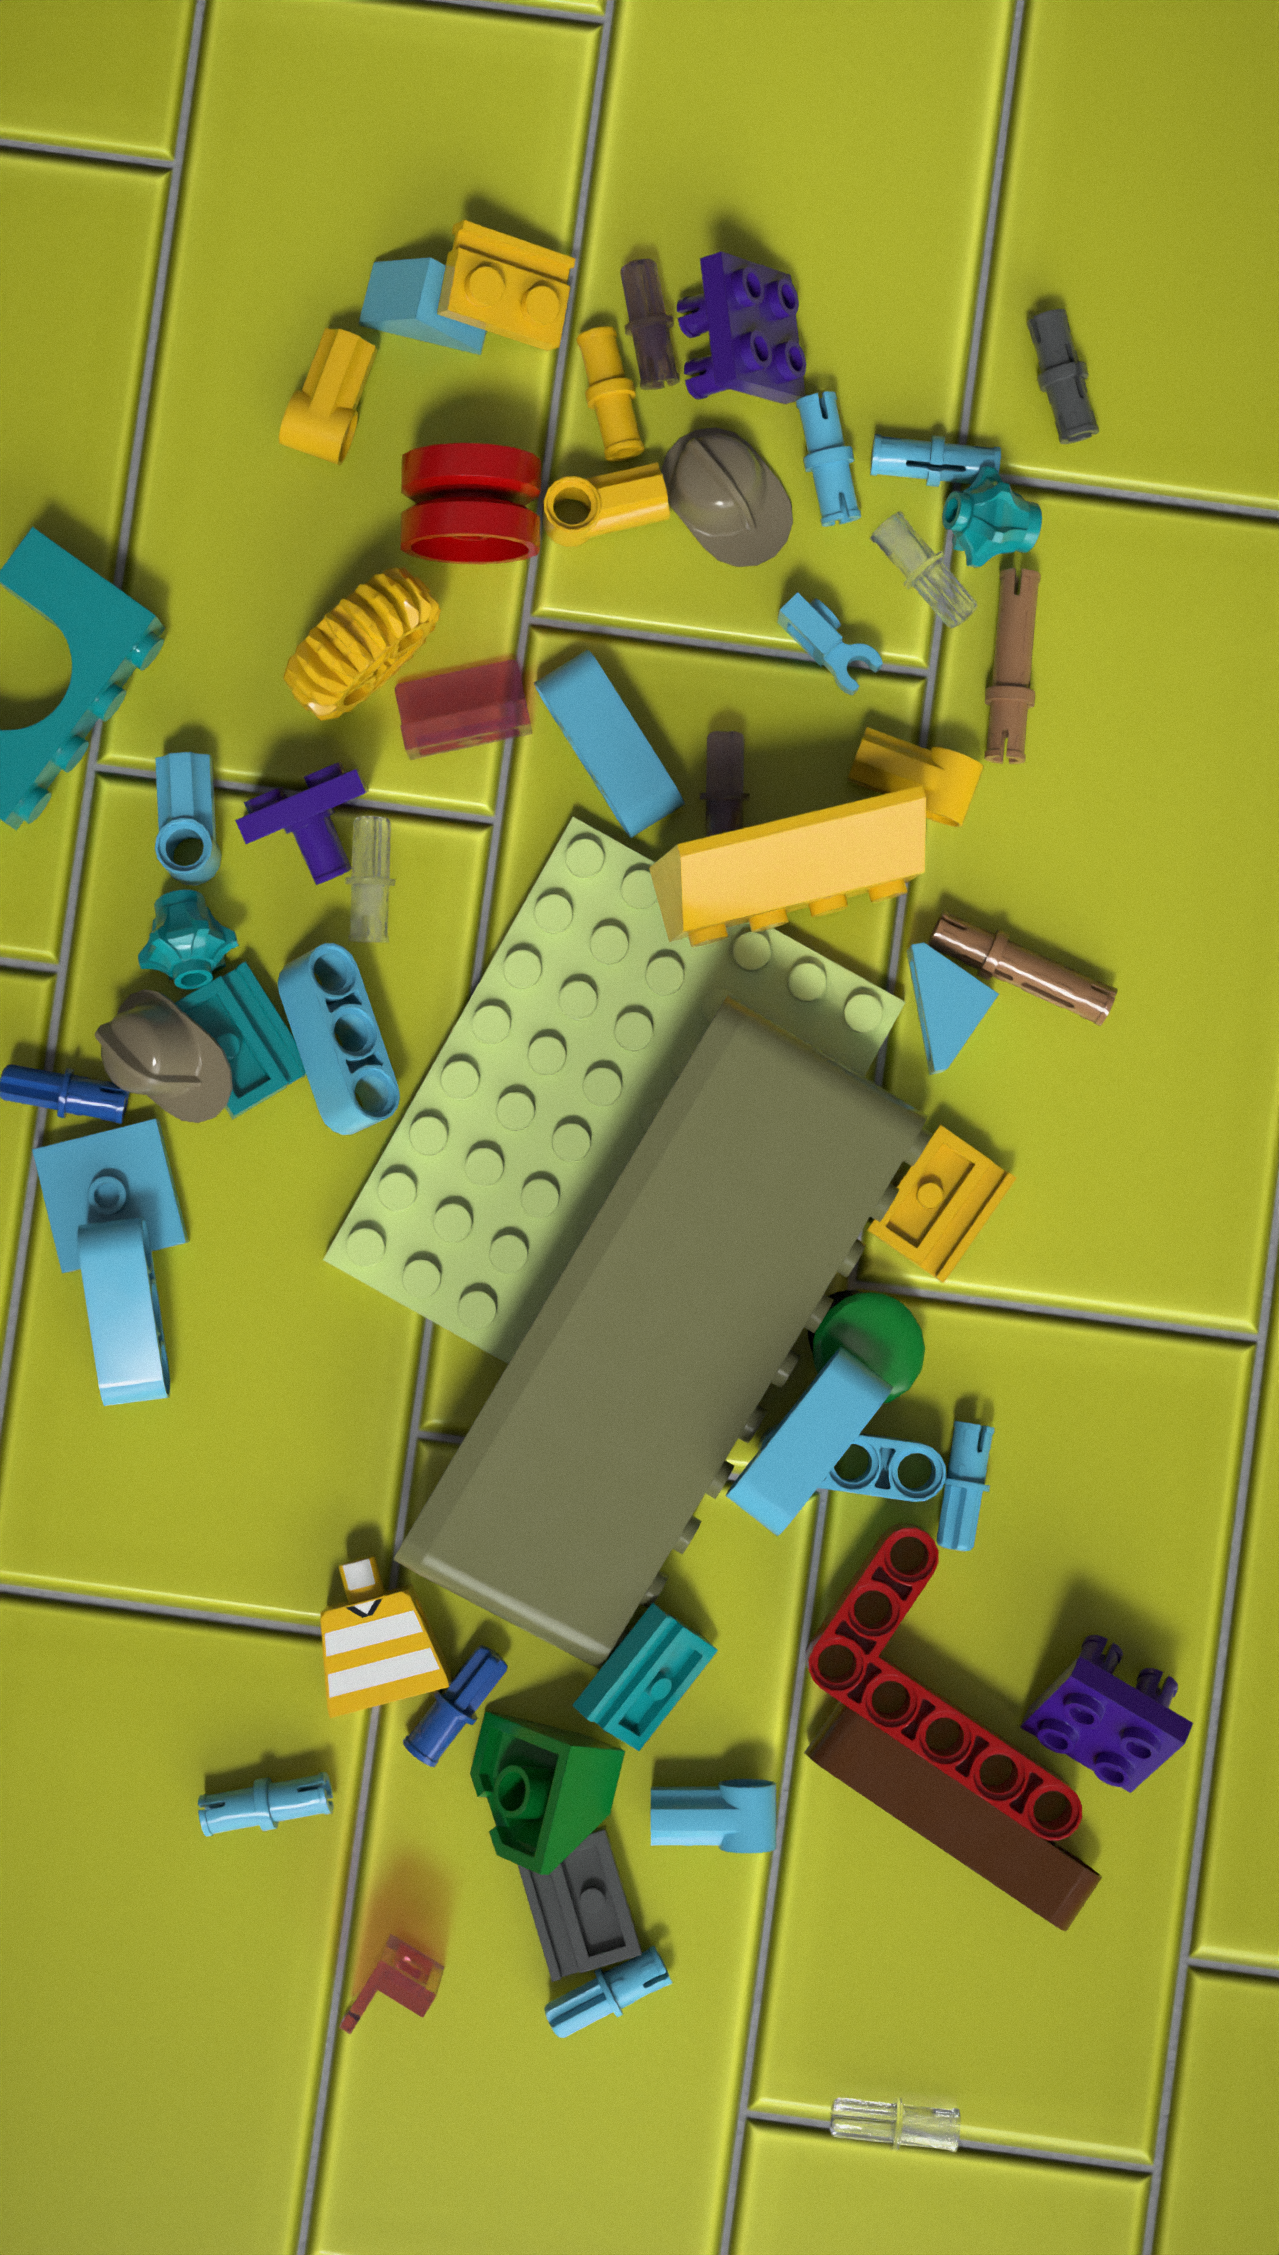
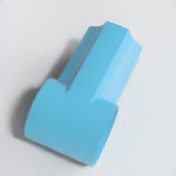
M181 752L155 758L159 833L155 843L157 859L169 874L182 884L195 886L206 883L215 876L221 862L220 848L216 843L212 756L210 754ZM190 838L203 841V853L198 861L188 866L175 864L173 858L174 851L179 843Z
M733 1779L721 1781L718 1783V1786L651 1787V1845H719L720 1850L733 1853L773 1851L777 1848L776 1783L761 1779Z

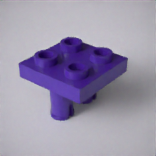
M722 251L700 258L704 293L683 297L677 302V312H692V314L678 318L680 329L687 337L695 338L709 332L711 355L690 359L684 365V374L692 375L699 372V376L685 380L687 390L691 396L701 400L709 395L731 389L782 404L795 402L805 397L803 376L806 372V359L799 345L796 320L799 301L796 289L792 284L791 275Z
M341 762L305 776L304 779L309 789L287 798L283 787H279L244 802L249 815L235 821L245 844L284 829L286 834L293 833L315 885L349 872L352 867L330 815L335 813L333 807L367 793L368 789L359 768L346 773Z
M1089 1635L1084 1639L1081 1646L1082 1650L1076 1660L1028 1707L1020 1728L1037 1737L1040 1743L1047 1749L1056 1753L1066 1754L1091 1769L1104 1783L1121 1787L1131 1793L1185 1744L1193 1723L1169 1709L1172 1698L1175 1697L1178 1690V1683L1172 1677L1168 1676L1162 1688H1159L1158 1684L1163 1672L1155 1668H1145L1140 1671L1136 1679L1137 1684L1135 1688L1113 1675L1116 1666L1122 1659V1649L1113 1642L1105 1656L1102 1652L1108 1639L1099 1635Z

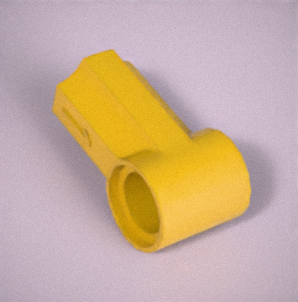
M325 328L302 391L296 390L286 408L279 433V444L337 465L343 463L357 427L358 412L356 408L377 355L375 345L354 333L342 329Z
M658 462L586 479L578 476L563 477L555 481L548 488L544 498L542 513L543 527L547 536L555 543L565 547H577L586 543L594 536L670 519L667 490ZM574 499L586 507L589 516L578 524H567L556 517L554 508L559 502Z
M867 727L847 781L883 795L923 785L926 794V818L948 826L962 827L984 766L975 759L959 752L941 747H931L928 750Z

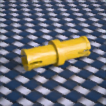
M603 326L584 331L578 335L576 340L581 350L589 388L585 391L588 408L596 412L605 448V458L608 461L615 462L636 457L643 453L645 448L640 439L631 401L636 397V391L633 381L625 377L616 341V330L613 327Z

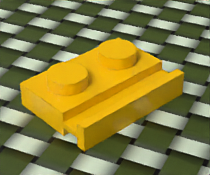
M467 220L453 224L454 244L452 251L448 252L437 315L546 351L560 347L571 287L567 285L569 271L574 268L576 258Z
M939 1125L913 1167H909L896 1187L899 1188V1191L880 1222L873 1219L866 1230L912 1263L931 1274L935 1279L944 1283L1014 1183L1016 1177L993 1163L991 1159L945 1127Z

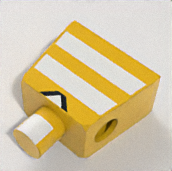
M376 1556L365 1557L339 1565L347 1601L327 1606L320 1612L329 1717L333 1718L450 1687L451 1680L453 1679L451 1669L413 1585L385 1591Z

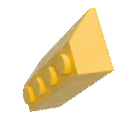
M921 785L677 844L649 868L669 942L689 937L691 947L703 946L728 938L727 927L749 922L751 931L758 932L788 923V912L809 907L811 917H819L848 908L846 898L868 893L871 903L908 893L905 883L925 872L926 794L924 787Z

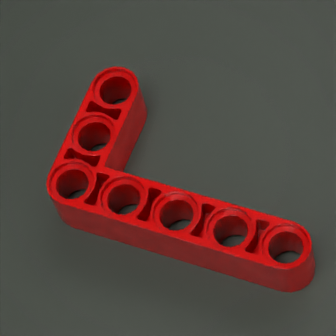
M898 1523L890 1526L879 1537L809 1642L806 1649V1665L813 1681L823 1691L1038 1837L1048 1841H1060L1071 1836L1078 1829L1082 1820V1804L1076 1792L1061 1776L880 1654L934 1574L939 1563V1551L936 1543L921 1527L912 1523ZM904 1537L920 1539L924 1546L922 1562L911 1570H899L892 1565L890 1560V1552L893 1545ZM867 1591L884 1593L889 1601V1609L886 1616L874 1624L861 1622L854 1614V1605L857 1599ZM831 1645H843L848 1647L853 1653L851 1668L845 1674L838 1677H830L818 1669V1659L821 1652ZM886 1681L898 1682L906 1689L904 1704L892 1713L880 1712L872 1706L874 1690ZM939 1718L953 1719L959 1725L957 1740L945 1749H936L926 1743V1731L929 1725ZM1005 1755L1010 1757L1012 1761V1771L1009 1778L998 1785H988L982 1782L980 1779L982 1763L990 1756ZM1057 1791L1064 1794L1065 1808L1057 1819L1041 1821L1035 1818L1034 1805L1043 1793Z

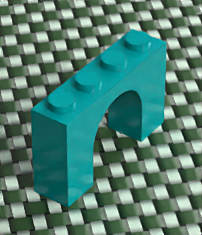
M34 527L30 529L0 570V584L7 592L62 631L70 648L72 674L64 698L49 716L26 728L0 730V819L16 831L23 821L28 824L32 823L46 808L51 798V793L47 790L61 770L66 773L70 772L82 759L89 746V742L84 738L99 718L105 722L118 710L126 696V690L122 688L136 668L143 671L154 661L164 643V640L159 636L165 630V627L156 615Z

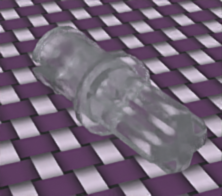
M899 511L873 532L870 537L871 541L879 546L906 578L903 582L906 589L914 587L947 627L955 628L961 625L975 612L977 602L944 565L942 561L945 558V554L942 551L934 553L904 518L905 515Z
M360 816L355 818L353 822L352 877L345 878V884L351 885V918L348 942L389 943L390 936H388L389 886H396V879H389L391 823L388 818Z
M895 2097L893 2103L837 2098L831 2106L829 2125L831 2135L834 2137L890 2143L892 2151H898L900 2145L956 2152L959 2144L961 2120L958 2108L943 2109L903 2104L902 2097Z

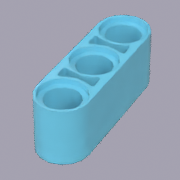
M589 650L584 651L534 682V686L550 714L630 838L685 805L670 775Z
M324 943L286 964L279 973L278 989L312 1093L324 1123L336 1133L352 1135L394 1114L400 1100L399 1087L356 961L352 954L344 947L335 943ZM314 972L320 978L322 986L317 982ZM335 1033L339 1036L342 1046L336 1040ZM355 1093L359 1095L363 1108L359 1105Z
M145 1217L79 1225L77 1234L79 1260L98 1385L104 1406L169 1398V1365L151 1243Z
M841 1346L741 1472L726 1493V1497L773 1534L779 1536L889 1396L893 1386Z
M779 1423L770 1427L762 1435L758 1445V1450L762 1447V1445L769 1438L772 1432L776 1429ZM860 1433L852 1444L860 1445L866 1450L868 1454L866 1471L855 1479H845L839 1477L833 1467L818 1487L911 1502L926 1501L936 1496L943 1488L946 1479V1466L941 1455L927 1444L915 1440ZM913 1453L925 1455L931 1463L929 1480L918 1488L903 1486L898 1478L900 1462L904 1457Z

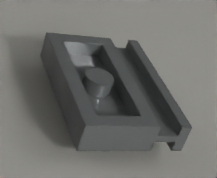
M606 1826L596 1828L549 1875H540L518 1865L552 1982L562 1979L563 1976L577 1972H587L642 1955V1947Z

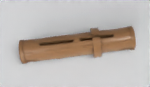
M1016 568L1000 571L999 579L1001 584L992 686L985 690V704L990 706L987 750L985 751L984 759L993 763L1003 764L1006 738H1008L1006 757L1009 758V764H1021L1026 759L1024 752L1027 712L1029 708L1035 705V691L1029 688L1038 584L1041 580L1039 572L1029 569H1022L1019 595H1017L1019 578L1016 577Z
M946 910L942 911L927 943L934 950L977 969V976L990 980L991 976L1058 1007L1076 1013L1098 1026L1103 1024L1114 1003V997L1118 991L1117 988L1095 981L1080 974L1078 971L1027 950L1021 945L1010 941V934L999 929L994 934L970 924Z

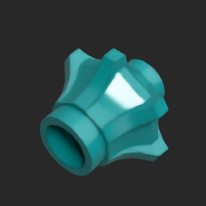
M984 466L980 468L977 478L968 488L961 492L954 491L948 496L943 508L942 522L946 529L952 530L954 533L952 539L953 549L965 551L967 566L977 568L983 566L989 559L998 554L1013 553L1015 551L1021 553L1029 552L1034 547L1040 534L1042 512L1037 503L1025 501L1021 495L1012 491L1010 484L1002 481L996 468Z
M176 890L159 897L154 904L156 917L153 920L152 932L149 934L150 938L138 954L139 965L141 969L159 970L167 974L169 980H174L175 985L181 989L203 987L212 981L213 971H219L226 967L224 955L231 949L239 946L237 935L234 931L222 926L214 918L210 909L206 907L205 898L201 893L194 890Z

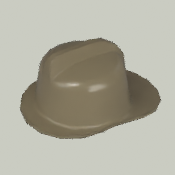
M715 427L697 429L681 437L667 452L661 473L663 474L667 490L668 502L706 551L718 561L735 567L758 566L776 556L786 544L793 524L791 501L782 484L749 443L734 432Z
M144 989L129 995L119 1007L114 1019L100 1025L94 1035L101 1044V1058L104 1069L111 1081L122 1090L147 1095L163 1110L181 1121L200 1123L215 1118L227 1106L233 1087L232 1071L224 1050L211 1034L184 1013L174 1001L163 993Z

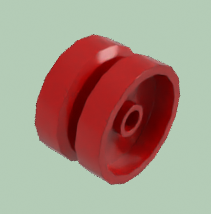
M484 443L434 444L415 448L403 454L401 461V493L417 504L401 513L400 550L409 556L428 561L477 565L509 563L526 560L538 555L540 550V516L525 505L539 498L541 492V459L531 452L515 447Z

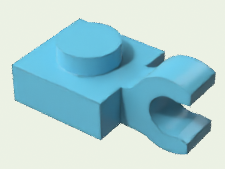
M797 592L779 610L777 623L821 667L824 665L831 672L837 686L843 692L853 696L859 688L857 682L847 672V666L852 661L860 660L865 662L875 673L882 667L883 662L880 655L871 646L861 643L848 645L842 642L843 637L836 631L841 626V623L833 612L820 600L815 598L808 603Z

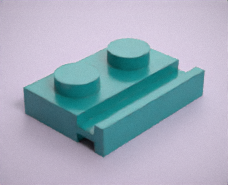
M246 961L228 974L216 978L209 984L175 1002L184 1013L211 1034L226 1054L232 1071L233 1089L225 1109L232 1120L284 1090L298 1079L307 1076L295 1039Z
M652 1603L577 1698L573 1706L588 1721L597 1723L603 1730L640 1751L717 1653L718 1649L695 1630Z

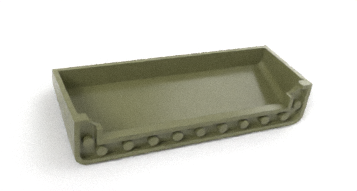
M727 995L393 1560L433 1583L600 1669L605 1660L610 1658L632 1630L627 1624L638 1605L641 1604L648 1609L662 1591L669 1576L661 1572L660 1569L672 1549L683 1554L702 1522L694 1517L693 1513L705 1493L716 1499L734 1468V1465L725 1459L738 1438L748 1444L762 1423L767 1410L758 1404L769 1385L773 1383L782 1388L793 1371L800 1355L791 1350L803 1328L814 1333L828 1312L833 1299L824 1293L835 1274L838 1272L847 1278L859 1260L866 1244L858 1240L857 1237L869 1217L880 1222L890 1208L899 1191V1188L890 1184L901 1163L904 1161L913 1167L928 1144L932 1133L923 1128L928 1115Z

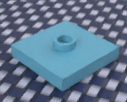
M152 1119L32 1149L62 1273L81 1270L77 1234L78 1226L83 1224L145 1217L152 1252L189 1243L159 1119Z

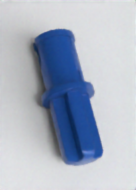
M12 1064L7 1065L3 1069L0 1078V1098L3 1100L58 1110L57 1116L60 1118H65L67 1113L100 1118L101 1120L112 1121L118 1124H123L129 1092L122 1090L111 1081H101L74 1075V1069L67 1068L65 1074Z
M483 1645L478 1646L451 1680L450 1687L436 1690L433 1693L437 1700L411 1734L405 1737L403 1740L404 1747L424 1764L435 1767L441 1755L465 1724L473 1725L478 1719L475 1711L507 1671L508 1665L505 1660L494 1650Z

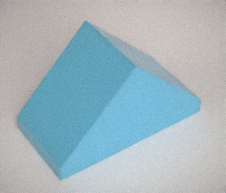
M431 257L373 263L359 319L360 326L478 355L482 353L487 334L486 330L437 315L446 265Z
M926 943L912 944L906 952L929 1075L938 1074L948 1069L999 994Z

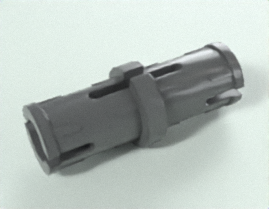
M1065 309L1043 312L1034 316V319H1029L1026 324L1036 350L1041 374L1037 377L1040 391L1047 393L1055 418L1060 444H1071L1098 434L1099 427L1087 394L1088 391L1085 379L1089 376L1085 362L1079 361Z

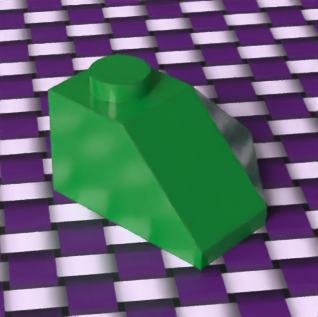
M485 1711L470 1775L477 1797L487 1798L496 1824L489 1831L496 1855L537 1874L549 1875L610 1815L625 1750L582 1733Z

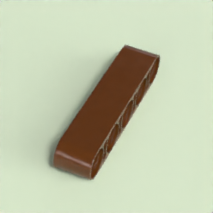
M838 1701L804 1752L806 1756L831 1775L1065 1932L1102 1879L1098 1872L1059 1844L1038 1837L840 1701Z

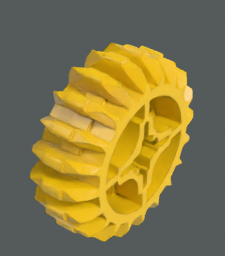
M405 567L386 569L382 574H375L366 584H360L347 598H342L340 603L331 612L325 614L324 619L316 627L309 630L307 638L297 645L296 653L288 659L283 679L292 690L291 693L294 695V698L306 711L310 710L320 721L339 718L344 712H351L361 701H366L373 692L383 686L408 660L413 658L416 650L426 643V637L434 631L441 609L432 597L431 590L419 577L414 578Z

